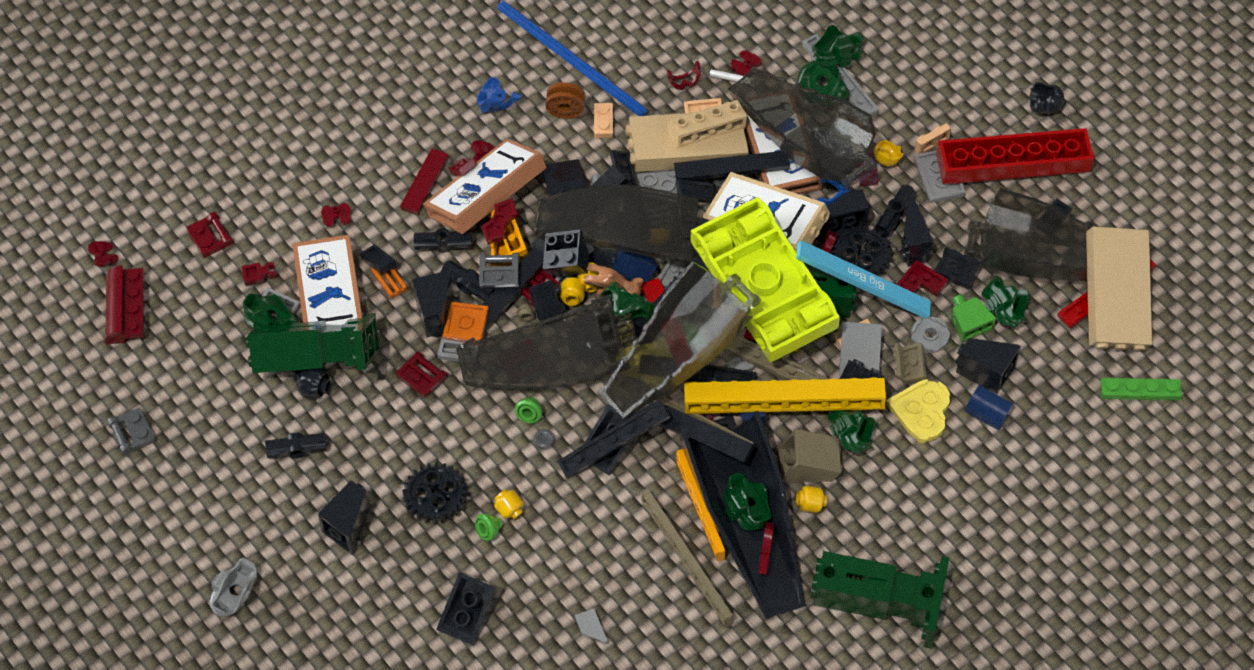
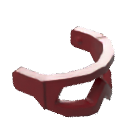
M695 61L694 68L679 76H672L671 71L667 70V78L670 84L679 90H684L685 86L693 87L699 81L701 75L700 63ZM693 73L696 74V77L691 82L684 79ZM683 79L681 85L674 82V80Z

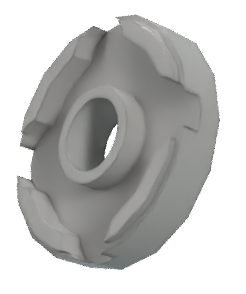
M936 317L921 318L914 323L911 329V341L913 344L921 342L926 353L942 351L950 339L947 324ZM933 332L936 336L930 338L925 333Z

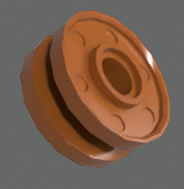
M555 83L547 90L546 110L555 117L564 119L576 118L584 111L585 92L581 87L572 83Z

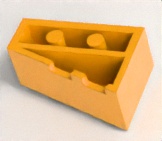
M495 209L491 211V218L494 215ZM514 219L506 228V239L491 244V255L519 253L521 262L528 254L516 219ZM512 262L490 263L492 267L512 266Z

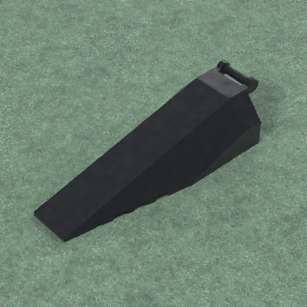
M755 411L749 420L737 427L734 426L730 414L725 415L722 419L713 421L754 442V448L746 463L687 438L686 432L682 433L680 442L707 511L765 619L805 607L785 486L759 411ZM736 473H742L753 483H762L768 491V504L772 514L768 523H773L774 531L766 575L758 574L765 526L758 530H744L736 520L731 521L725 512L727 505L723 500L729 477ZM748 498L749 506L755 505L753 499Z

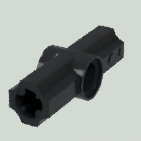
M902 185L895 197L888 202L887 209L875 225L878 233L882 231V236H889L897 223L903 219L908 207L909 195L913 194L915 198L917 193L912 186Z
M440 228L435 232L414 233V250L436 249L441 253L450 251V249L472 248L471 231L461 234L457 231L450 232L446 228Z
M451 260L446 261L440 271L450 270L452 282L456 284L460 291L465 294L471 293L483 301H486L497 289L496 287L480 288L479 274L473 269L466 270Z
M297 432L287 435L286 438L266 440L267 459L283 456L298 459L304 457L306 453L327 451L325 433L303 435Z

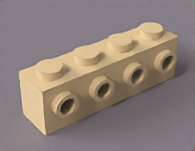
M738 100L726 102L715 107H709L698 112L670 119L668 133L676 148H680L744 129L746 127L747 115Z

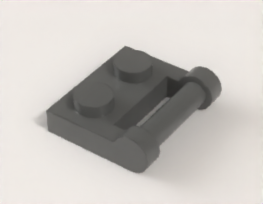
M513 253L512 255L480 254V288L519 287V253ZM512 262V266L486 267L487 263Z
M140 407L107 420L109 428H112L120 444V451L123 455L156 442ZM120 425H126L134 442H127Z

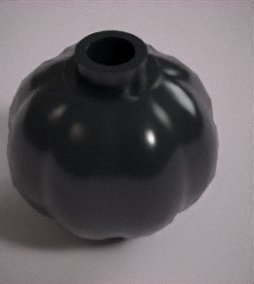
M325 367L297 370L294 375L296 388L305 399H318L327 394L331 388L332 380Z

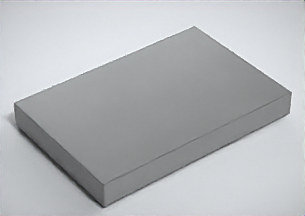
M937 150L913 156L929 203L966 196L963 183L942 184L936 157Z
M842 322L839 379L849 360L853 362L856 359L864 363V368L869 370L874 368L879 371L882 324Z

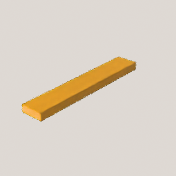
M683 449L677 450L676 463L712 551L718 562L725 560V549L717 529L707 511Z

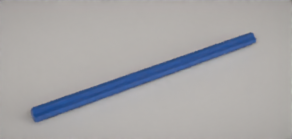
M502 0L497 5L498 10L635 114L645 116L648 113L646 107L506 1Z

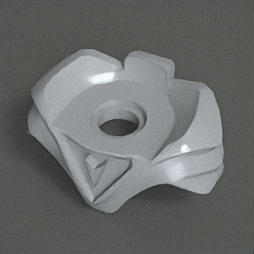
M241 558L236 566L228 571L222 570L221 573L216 575L212 581L211 588L213 592L209 601L210 607L216 615H232L248 599L257 578V571L253 562ZM231 586H239L241 593L239 595H232L229 592Z

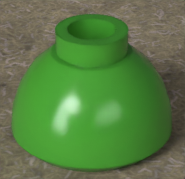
M524 398L516 404L515 414L521 421L533 424L540 420L542 408L536 398Z
M479 514L475 520L477 534L487 542L494 539L502 527L501 519L491 514Z

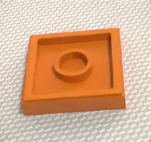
M450 301L443 339L482 344L489 307Z

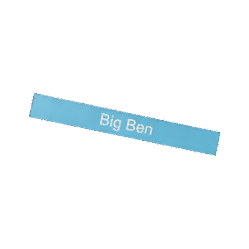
M802 240L797 243L796 259L927 319L930 316V300Z

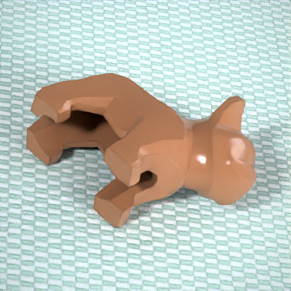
M594 264L588 265V271L599 272V275H585L583 282L587 285L603 287L604 289H597L596 294L599 297H602L601 292L611 282H618L630 294L636 293L639 296L641 295V285L644 282L642 278H634L628 281L624 276L611 268Z

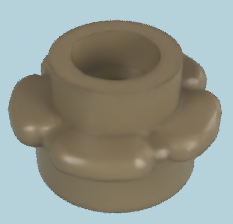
M527 304L520 306L516 311L519 320L524 322L533 320L534 313L536 312L534 308Z

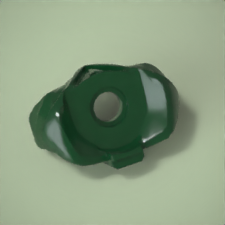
M830 25L819 41L812 45L813 58L823 65L834 66L838 64L839 67L851 65V60H858L860 58L864 37L859 32L851 35L842 34L837 26Z
M811 61L801 67L798 75V85L806 92L805 97L808 100L819 102L823 105L843 104L846 102L850 92L842 80V74L838 68L823 65L817 61ZM822 76H825L828 80L826 86L820 84Z
M997 275L994 276V279L982 291V296L987 299L984 304L992 314H996L1001 324L1017 328L1018 325L1024 324V322L1029 320L1025 317V310L1030 297L1029 293L1023 289L1017 291L1015 286L1004 287L1002 278Z
M618 282L609 283V286L601 292L603 298L614 299V312L617 315V319L624 323L643 316L650 325L654 315L657 313L656 305L653 302L645 301L643 297L636 293H628Z
M250 293L243 300L245 321L253 329L256 326L297 322L296 317L287 308L281 296L276 294L261 296ZM274 311L277 316L272 319L268 312Z
M834 410L828 415V420L832 423L829 426L835 438H840L844 449L861 455L862 452L873 448L870 440L876 426L874 418H864L861 411L851 412V410Z
M736 473L729 477L723 498L727 505L725 511L731 521L736 520L744 530L763 528L772 516L768 504L767 488L762 483L751 482L742 473ZM748 498L755 501L754 506H749Z

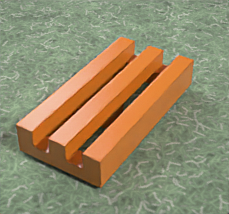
M371 268V273L390 299L407 291V286L394 268L390 269L389 272L400 286V289L387 272L383 275L395 292H392L379 273Z

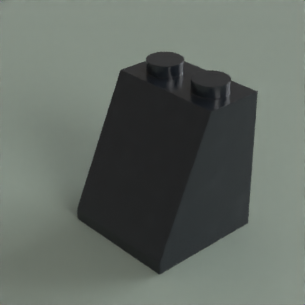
M450 270L412 279L415 302L426 338L437 337L444 332L450 301L452 302L453 297Z
M969 338L967 343H962L958 349L957 354L959 356L955 362L957 364L956 373L998 394L1017 365L1021 346L1012 343Z
M350 480L318 513L322 533L353 555L369 513L367 491L364 486L359 483L355 484Z

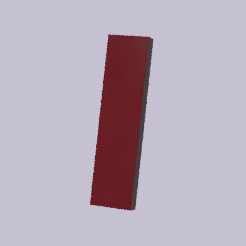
M431 148L400 205L401 210L415 215L419 214L423 203L428 198L449 158L448 153Z

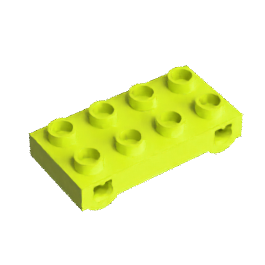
M759 196L691 230V243L770 363L839 328L840 317L830 297L821 290L804 263L796 259V251L776 223L770 208Z

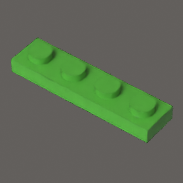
M1101 378L1100 380L1101 399L1181 400L1182 398L1180 379Z

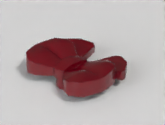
M743 50L739 52V56L744 60L743 63L732 59L730 63L731 69H735L737 75L750 77V70L753 67L761 66V59L756 54L750 53L749 50Z
M473 141L470 147L475 152V156L472 159L476 163L495 147L485 141Z
M341 203L339 206L333 207L328 205L322 207L321 216L323 224L327 227H333L335 218H339L342 225H347L352 220L351 209L347 203Z
M95 241L88 245L87 251L95 256L94 265L97 267H105L111 263L115 264L118 260V255L106 254V252L113 249L111 243Z

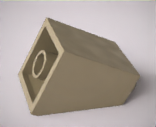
M795 429L777 447L779 471L783 483L832 482L842 471L839 438Z

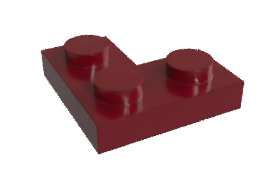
M916 260L896 285L913 293H916L922 287L938 296L948 284L949 279Z

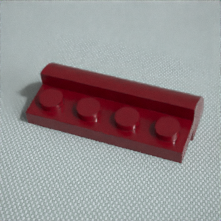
M119 265L109 269L106 273V345L125 343V339L144 338L143 268L123 269V265Z

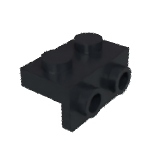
M945 247L943 256L934 271L949 279L948 281L970 289L979 272L980 261Z

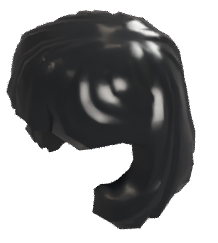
M1035 82L1034 86L1030 89L1031 110L1037 114H1052L1061 109L1064 102L1062 89L1057 85Z

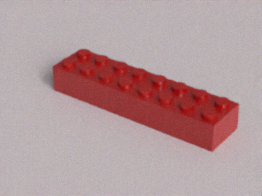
M1087 128L939 140L936 151L942 184L1091 172L1094 162Z

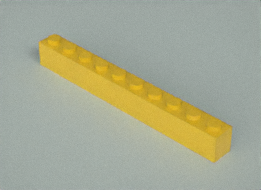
M876 377L864 379L832 378L823 380L792 379L781 381L752 380L684 383L685 414L885 409L886 402L884 378Z

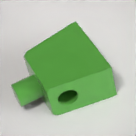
M962 294L953 298L952 301L955 306L952 308L951 319L962 343L969 340V338H974L994 329L995 316L978 298L974 297L966 301Z

